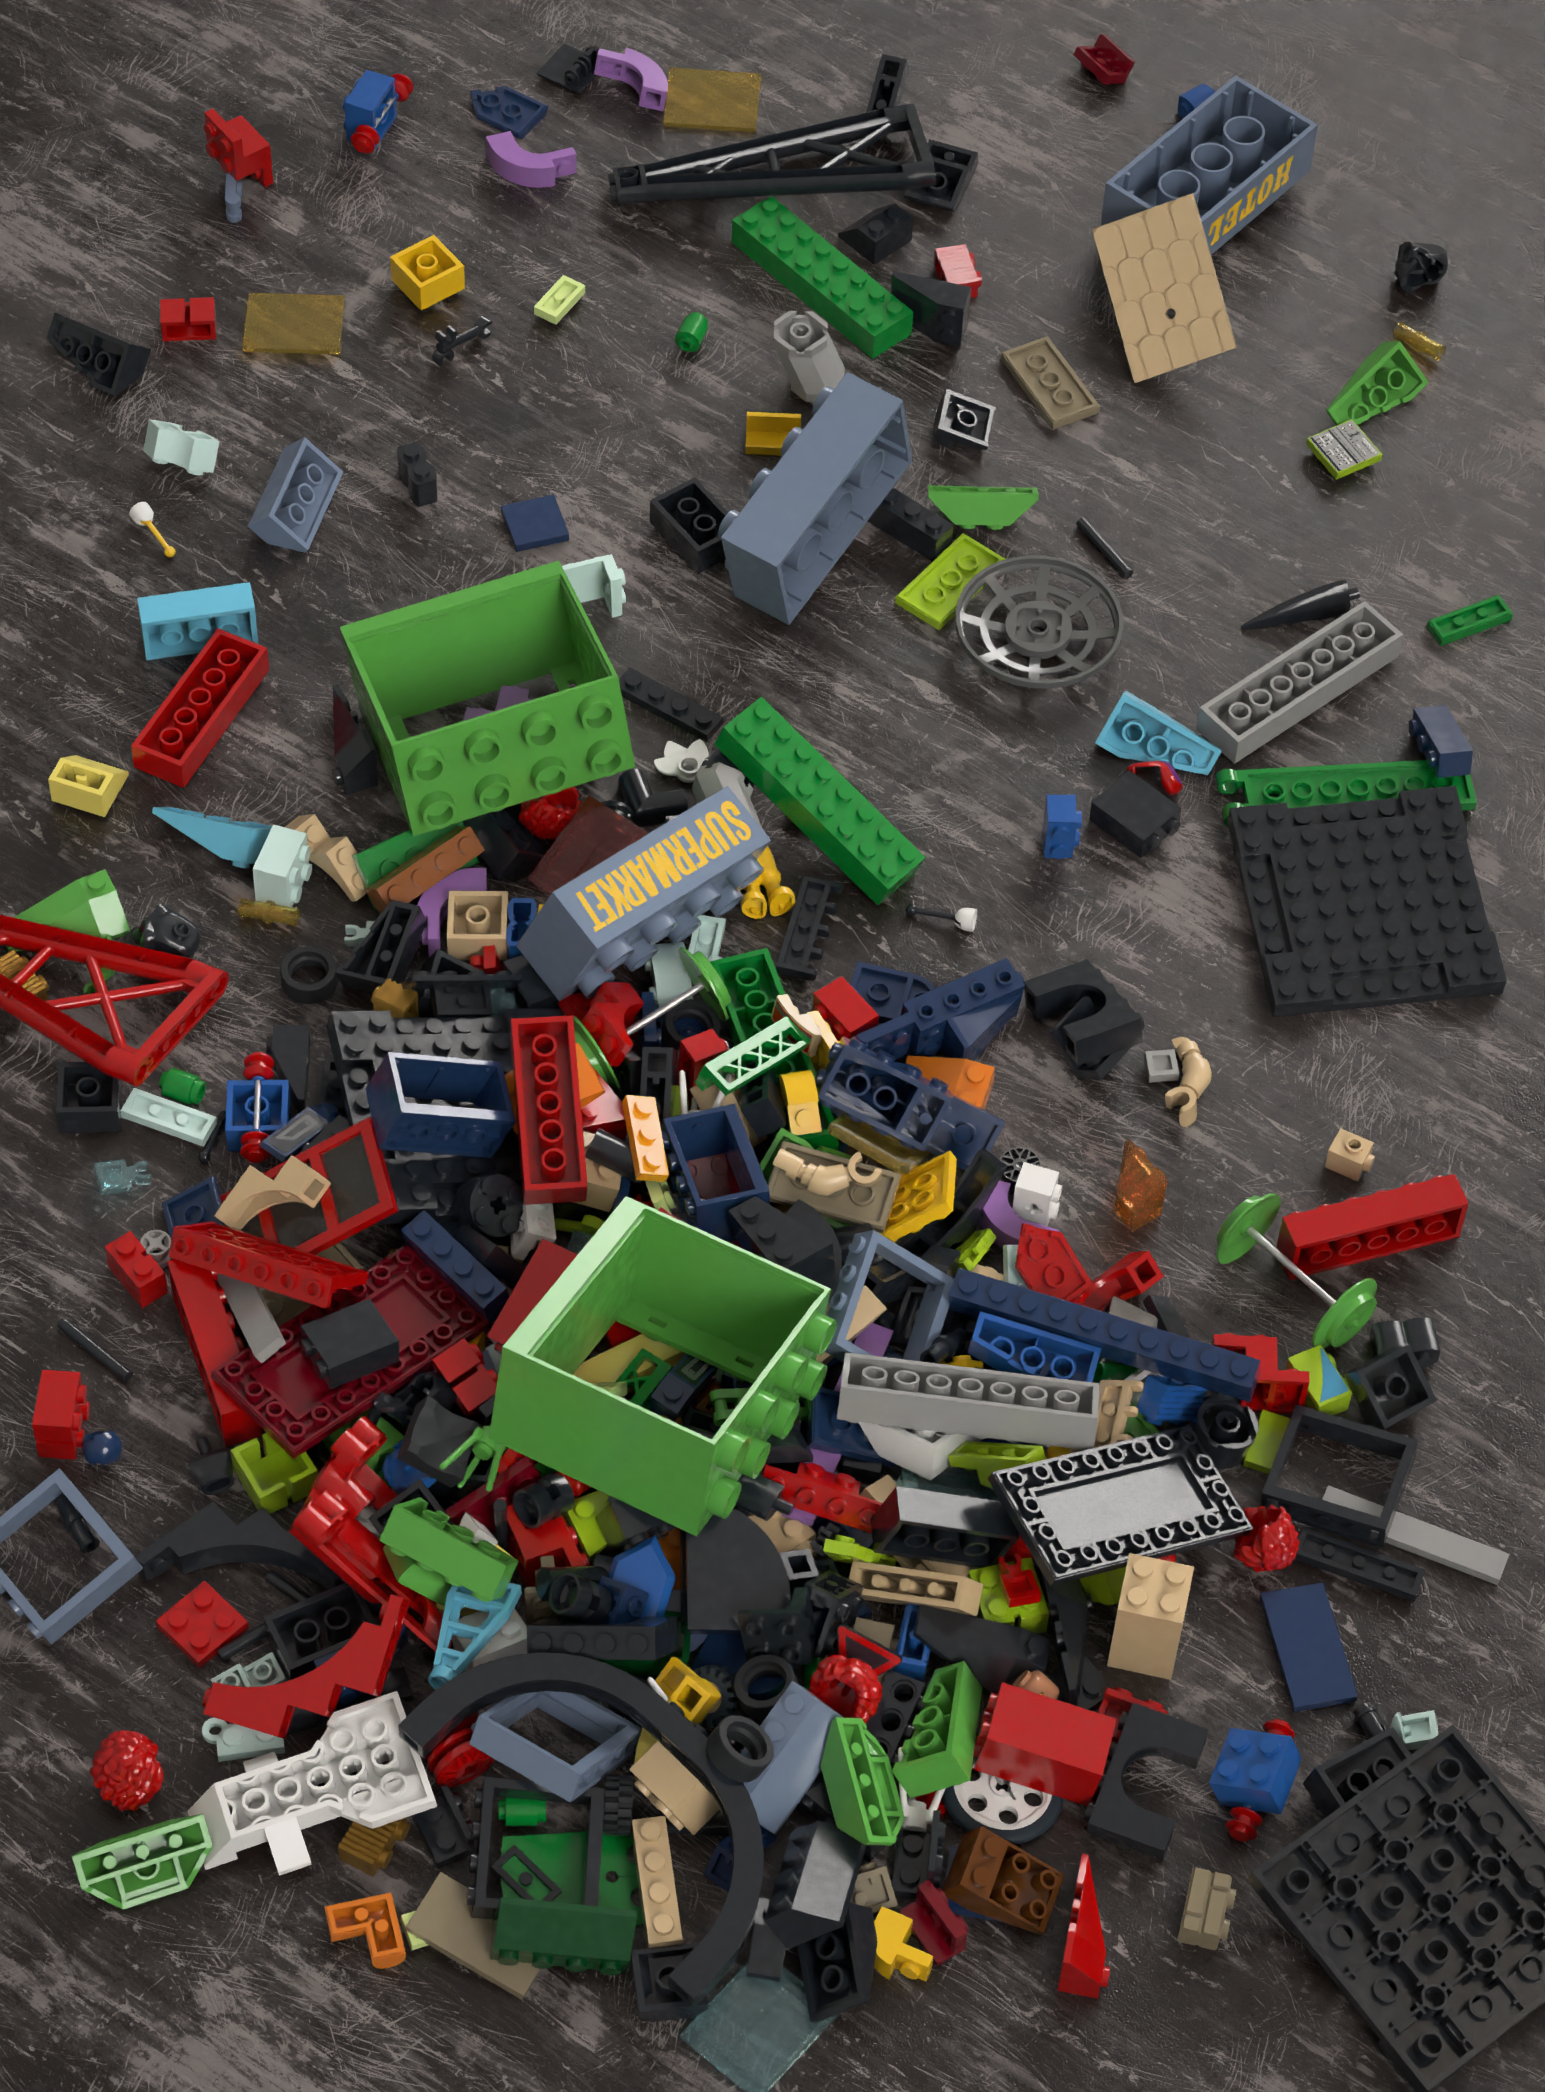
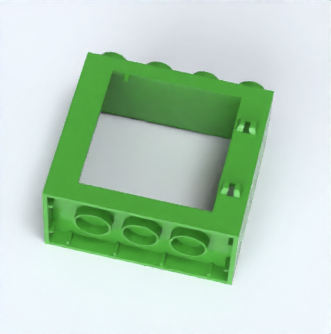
M559 560L340 627L361 717L413 836L435 829H442L451 824L490 812L500 811L509 806L548 794H555L561 790L599 778L613 776L616 773L636 767L618 675ZM548 674L551 675L559 691L413 737L409 736L402 720L500 690L502 685L513 686ZM575 683L576 687L570 688L569 685Z
M626 1196L503 1345L489 1439L690 1534L698 1536L713 1514L722 1519H726L730 1515L741 1492L742 1485L737 1482L741 1475L744 1474L755 1479L760 1474L771 1448V1444L766 1442L771 1435L785 1439L789 1434L798 1415L799 1404L795 1402L799 1396L812 1401L818 1394L827 1373V1366L816 1361L817 1354L823 1355L827 1350L837 1326V1320L826 1316L831 1288ZM617 1321L643 1333L649 1339L661 1341L730 1373L738 1380H745L753 1385L714 1437L709 1439L582 1380L573 1374L614 1322Z

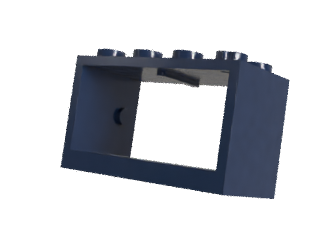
M388 1052L365 1088L378 1149L492 1158L516 1122L502 1063L498 1061ZM404 1097L474 1103V1108L405 1103Z
M735 1104L663 1119L664 1132L661 1133L670 1174L668 1182L672 1194L677 1193L678 1195L676 1201L679 1214L685 1215V1223L727 1242L736 1241L737 1239L731 1233L728 1210L754 1196L770 1205V1190ZM726 1153L740 1192L701 1201L686 1161Z

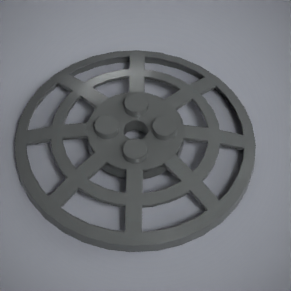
M1027 555L1009 558L992 564L980 571L968 582L958 599L955 613V628L965 653L988 674L1017 686L1051 689L1082 682L1106 667L1115 656L1121 643L1123 613L1114 592L1092 571L1062 558ZM1039 570L1037 584L1019 585L1004 590L996 579L1001 575L1014 571ZM1054 571L1074 577L1088 585L1090 589L1078 598L1064 589L1048 585L1049 573ZM986 584L995 597L986 605L981 618L965 613L972 596ZM1036 593L1035 601H1027L1017 605L1012 599L1022 594ZM1047 595L1061 598L1069 602L1070 605L1063 610L1059 606L1047 602ZM1098 595L1104 600L1110 610L1114 628L1097 630L1095 618L1087 605ZM1001 604L1009 612L1005 624L990 621L993 612ZM1080 612L1086 621L1088 630H1072L1070 618ZM963 623L980 628L982 642L989 653L978 656L970 647L965 637ZM1041 627L1045 631L1035 632L1032 628ZM988 631L1005 634L1008 644L996 649L990 640ZM1113 638L1107 655L1093 667L1082 662L1091 653L1096 640ZM1070 641H1087L1084 649L1076 657L1065 650ZM1015 652L1029 657V667L1017 664L1006 657ZM1054 656L1065 663L1056 667L1040 668L1041 659ZM999 661L1013 670L1027 673L1028 679L1005 673L989 663ZM1071 668L1080 672V674L1061 679L1039 680V675L1057 674Z

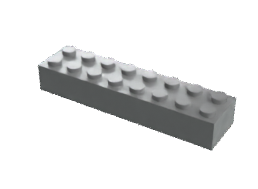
M1364 601L1199 708L1196 729L1212 744L1220 748L1222 753L1235 764L1399 657L1404 634Z
M845 1352L837 1419L846 1420L850 1423L864 1422L878 1424L882 1427L896 1426L910 1428L915 1431L929 1430L948 1435L961 1434L974 1436L979 1439H1002L1011 1443L1026 1442L1044 1447L1058 1446L1081 1451L1094 1448L1099 1413V1383Z

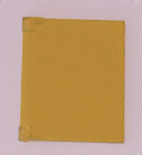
M670 67L664 126L756 132L762 81L761 73Z
M249 293L242 345L243 352L340 355L345 295Z

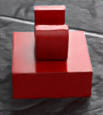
M495 945L483 946V956H471L470 965L484 971L488 975H494V973L501 971V960Z

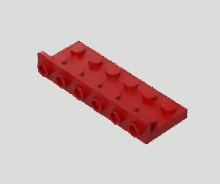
M213 1221L175 1226L169 1250L170 1258L322 1308L330 1307L332 1293H336L337 1289L352 1290L353 1286L366 1284L368 1277L367 1271Z

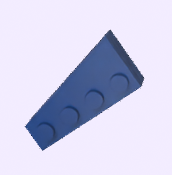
M980 1311L967 1353L1002 1372L1092 1383L1102 1348Z

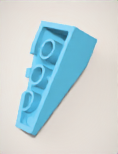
M1127 691L1121 696L1095 744L1120 758L1143 762L1165 761L1174 769L1203 775L1210 773L1222 752L1214 744Z
M153 807L152 811L153 814L220 858L233 861L232 866L240 868H250V864H255L272 828L270 825L251 821L230 822L231 818L207 815L204 818V813L173 807Z

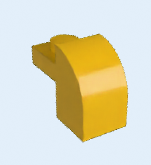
M806 1070L778 1075L784 1105H786L789 1131L796 1136L822 1132L818 1109L819 1099L812 1071Z
M676 1657L670 1659L655 1680L663 1692L670 1697L667 1702L673 1701L683 1710L685 1717L694 1723L700 1724L721 1697L719 1691L707 1679L698 1676Z
M882 1906L874 1921L878 1941L874 1964L875 1969L887 1979H890L896 1968L907 1978H919L927 1981L932 1970L933 1956L907 1945L912 1932L913 1919Z

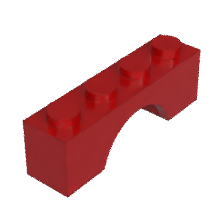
M1149 1250L1130 1252L1093 1280V1285L1071 1302L1103 1312L1104 1306L1113 1296L1125 1301L1142 1294L1163 1278L1164 1275Z

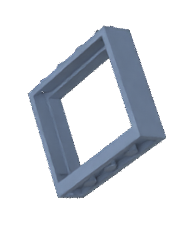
M875 1230L856 1233L852 1244H849V1253L844 1266L840 1270V1279L836 1292L829 1303L830 1309L827 1316L837 1320V1326L831 1343L825 1352L843 1363L845 1352L871 1355L846 1340L873 1256L876 1253L927 1284L903 1357L904 1360L920 1361L921 1353L930 1348L933 1340L941 1333L950 1306L948 1295L954 1279Z
M60 1468L0 1517V1544L63 1493L118 1560L45 1620L42 1619L0 1568V1594L7 1591L12 1597L7 1603L19 1617L24 1613L31 1621L26 1626L37 1639L43 1635L51 1645L143 1569L132 1553Z
M552 1691L532 1692L512 1696L500 1702L497 1701L489 1710L479 1713L477 1721L471 1726V1730L474 1732L469 1744L566 1801L572 1802L603 1779L606 1774L611 1773L633 1756L642 1728L583 1695ZM539 1708L601 1745L572 1766L507 1728L534 1709Z

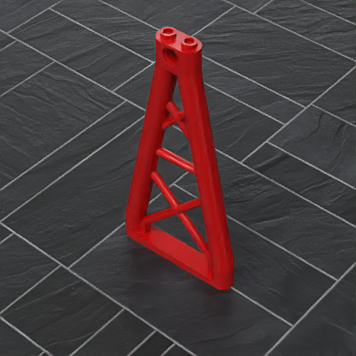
M0 915V945L37 953L12 980L0 973V1008L102 1073L135 1087L140 1086L221 998L228 985L229 974L226 971L196 959ZM50 957H56L86 964L96 993L44 1001L22 986ZM100 968L160 982L108 991ZM178 991L189 993L139 1049L127 1045L112 1002ZM100 1004L114 1044L61 1011Z

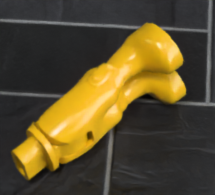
M767 846L757 859L764 868V871L757 879L743 888L746 893L743 894L744 897L740 902L742 913L754 919H761L767 913V903L760 891V885L766 888L768 906L772 916L786 913L796 902L794 892L789 887L780 886L781 873L777 870L769 846Z

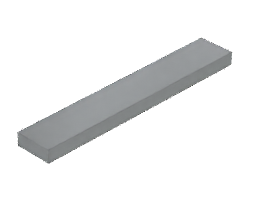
M217 1273V1280L224 1290L225 1297L254 1357L260 1363L266 1361L283 1347L286 1342L259 1287Z
M1329 1485L1322 1500L1378 1517L1381 1516L1384 1506ZM1397 1511L1385 1542L1495 1585L1499 1584L1510 1555Z

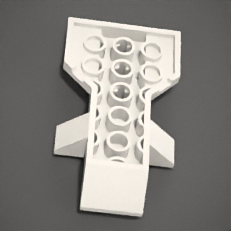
M395 1691L333 1712L327 1722L328 1727L321 1739L315 1742L310 1751L278 1761L274 1751L244 1761L246 1773L214 1783L187 1811L188 1816L204 1814L213 1848L203 1862L205 1870L238 1859L236 1852L268 1841L280 1876L312 1865L302 1836V1829L340 1816L374 1829L437 1807L420 1755L399 1737L398 1725L406 1718V1714L398 1692ZM385 1761H389L388 1764H385V1765L382 1764V1763L385 1762ZM352 1772H357L356 1775L350 1776ZM320 1783H325L324 1786H321V1787H318V1786H317V1785L320 1784Z

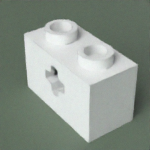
M1024 1162L1015 1185L1012 1210L1019 1217L1027 1221L1048 1226L1050 1219H1056L1060 1206L1058 1201L1062 1185L1058 1184L1059 1172Z

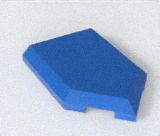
M656 1536L615 1556L609 1571V1578L649 1594L641 1618L665 1615L676 1580V1575L671 1565H669Z

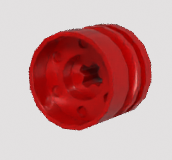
M478 1712L461 1722L424 1757L428 1759L427 1766L434 1773V1778L440 1786L447 1784L450 1788L469 1782L485 1772L495 1762L496 1759L469 1744L474 1732L471 1730V1726L477 1721Z

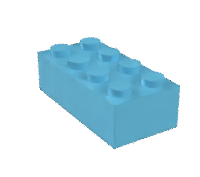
M250 582L137 598L146 660L200 653L218 628L258 644L255 605Z

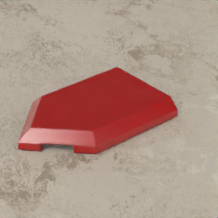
M1025 1223L1021 1224L1015 1268L1028 1289L1071 1302L1093 1285L1062 1232L1046 1230Z

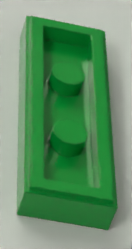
M1496 595L1428 620L1426 627L1438 644L1443 646L1512 620L1513 612L1501 596Z

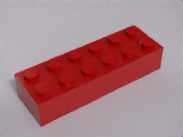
M218 628L131 745L134 768L185 788L270 670L268 648Z
M573 1015L511 1019L510 1041L524 1205L586 1201L588 1183Z
M1455 1174L1447 1176L1438 1175L1427 1181L1407 1183L1400 1188L1388 1191L1379 1190L1372 1195L1360 1198L1351 1197L1344 1202L1332 1205L1323 1204L1305 1212H1292L1282 1218L1276 1248L1309 1276L1460 1237L1469 1202ZM1282 1264L1288 1280L1298 1278Z
M176 1259L167 1261L172 1297L225 1447L262 1437L261 1427L211 1378L212 1370L244 1350L241 1338L236 1337L234 1332L236 1326L231 1311L227 1312L224 1290L222 1286L218 1287L216 1281L218 1279L217 1273Z

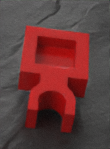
M1019 1553L1014 1554V1565L1006 1564L1003 1556L998 1557V1568L1002 1574L1000 1575L999 1585L1009 1608L1038 1603L1041 1599V1592L1032 1570H1021L1022 1560Z

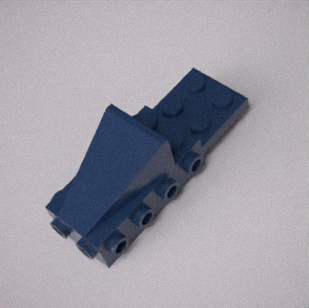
M1005 958L904 1002L899 1017L856 1035V1037L868 1044L867 1049L875 1053L882 1050L892 1055L895 1060L903 1057L907 1052L911 1056L931 1057L941 1050L945 1058H961L975 1061L1009 1019L1017 1016L1025 987L1024 978L1019 971L1014 970L1009 960Z
M843 1036L839 1043L834 1042L827 1055V1058L830 1059L825 1070L821 1068L814 1078L819 1102L831 1109L837 1107L845 1111V1115L859 1123L864 1121L872 1125L871 1128L884 1136L890 1134L898 1138V1142L909 1149L914 1150L916 1147L924 1152L927 1150L936 1156L951 1151L957 1159L956 1166L964 1170L968 1168L978 1150L985 1148L988 1152L991 1151L1006 1124L1005 1120L952 1094L948 1090L949 1085L942 1080L933 1077L930 1081L923 1077L920 1068L910 1064L894 1062L895 1058L882 1050L875 1053L867 1049L868 1044L854 1036H852L851 1040Z

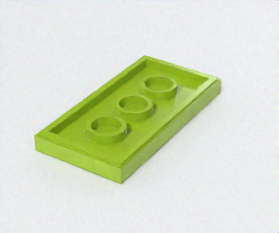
M962 533L895 597V604L937 630H940L955 616L958 599L968 582L986 567L1006 559ZM985 584L984 586H982V587L972 596V598H973L975 595H977V594L986 586V584Z

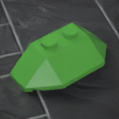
M927 485L929 499L955 525H959L963 529H974L976 525H987L988 529L993 530L1003 529V526L1013 524L1039 500V493L1036 487Z
M835 1717L831 1721L821 1761V1769L836 1826L864 1845L891 1846L896 1842V1836L901 1829L905 1817L888 1755L876 1738L866 1729L867 1725L862 1718Z
M204 1814L167 1820L102 1841L72 1855V1859L82 1890L124 1910L188 1889L213 1845Z

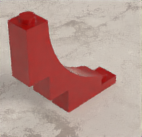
M391 1594L389 1601H384L379 1615V1619L382 1620L381 1626L363 1622L355 1635L338 1653L313 1671L298 1678L279 1684L259 1687L230 1686L213 1682L212 1688L206 1690L202 1706L205 1707L203 1714L286 1739L296 1707L331 1717L336 1710L343 1686L380 1697L410 1601Z

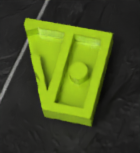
M990 1228L975 1231L955 1249L961 1252L955 1276L958 1268L972 1271L981 1258L990 1250V1246L997 1238Z
M836 1535L835 1540L825 1539L823 1552L832 1558L833 1561L852 1564V1561L888 1566L896 1565L895 1558L885 1554L874 1553V1550L860 1546L853 1538Z

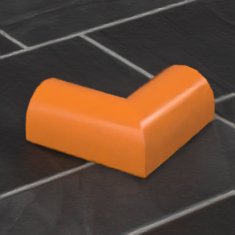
M391 1892L324 1906L331 1942L366 1935L373 1967L380 1969L390 1968L405 1960L406 1952Z

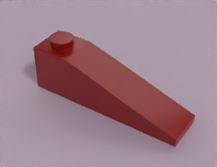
M1082 1854L1057 1991L1098 1999L1100 1986L1107 1988L1111 1967L1104 1966L1106 1950L1089 1855Z

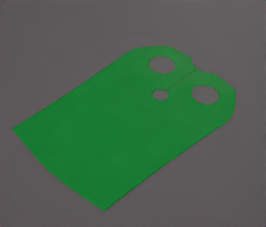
M603 1829L598 1906L637 1910L636 1925L643 1924L641 1907L634 1905L630 1899L631 1892L638 1888L636 1865L631 1863L626 1856L628 1848L633 1845L632 1832L631 1836L604 1835ZM586 1831L502 1836L501 1856L515 1845L562 1890V1893L551 1902L581 1905ZM515 1855L501 1866L535 1900L541 1901L551 1892ZM609 1871L616 1872L618 1876H624L618 1877V1880L613 1883L606 1880V1874ZM524 1872H529L533 1876V1882L529 1886H524L519 1881L520 1875ZM501 1878L503 1897L522 1899Z

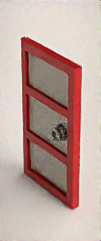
M369 1116L294 1156L331 1182V1185L314 1209L297 1202L280 1203L255 1215L241 1231L316 1255L398 1212L382 1149H378L372 1117ZM287 1161L263 1174L274 1180ZM232 1190L220 1196L222 1203Z

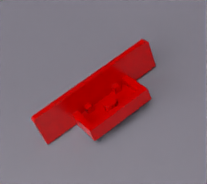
M800 1462L796 1474L767 1464L765 1465L762 1476L783 1485L784 1490L781 1498L793 1503L794 1508L872 1534L870 1519L883 1503L860 1496L861 1482L856 1481L854 1477L845 1473L834 1474L825 1471L822 1466L815 1463L804 1464Z

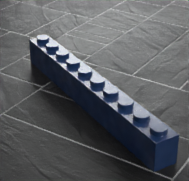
M958 1268L948 1295L950 1310L975 1318H978L981 1311L1102 1348L1101 1357L1247 1402H1251L1260 1376L1259 1359L965 1269Z

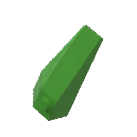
M105 869L75 880L14 917L107 939V935H109L112 940L127 935L130 931L117 891ZM6 946L8 952H10L11 950H15V952L26 951Z

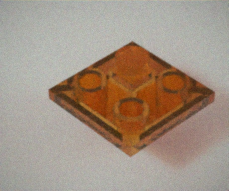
M1128 1139L1124 1143L1114 1212L1134 1232L1162 1215L1167 1178L1161 1169L1155 1168L1148 1160L1145 1151Z

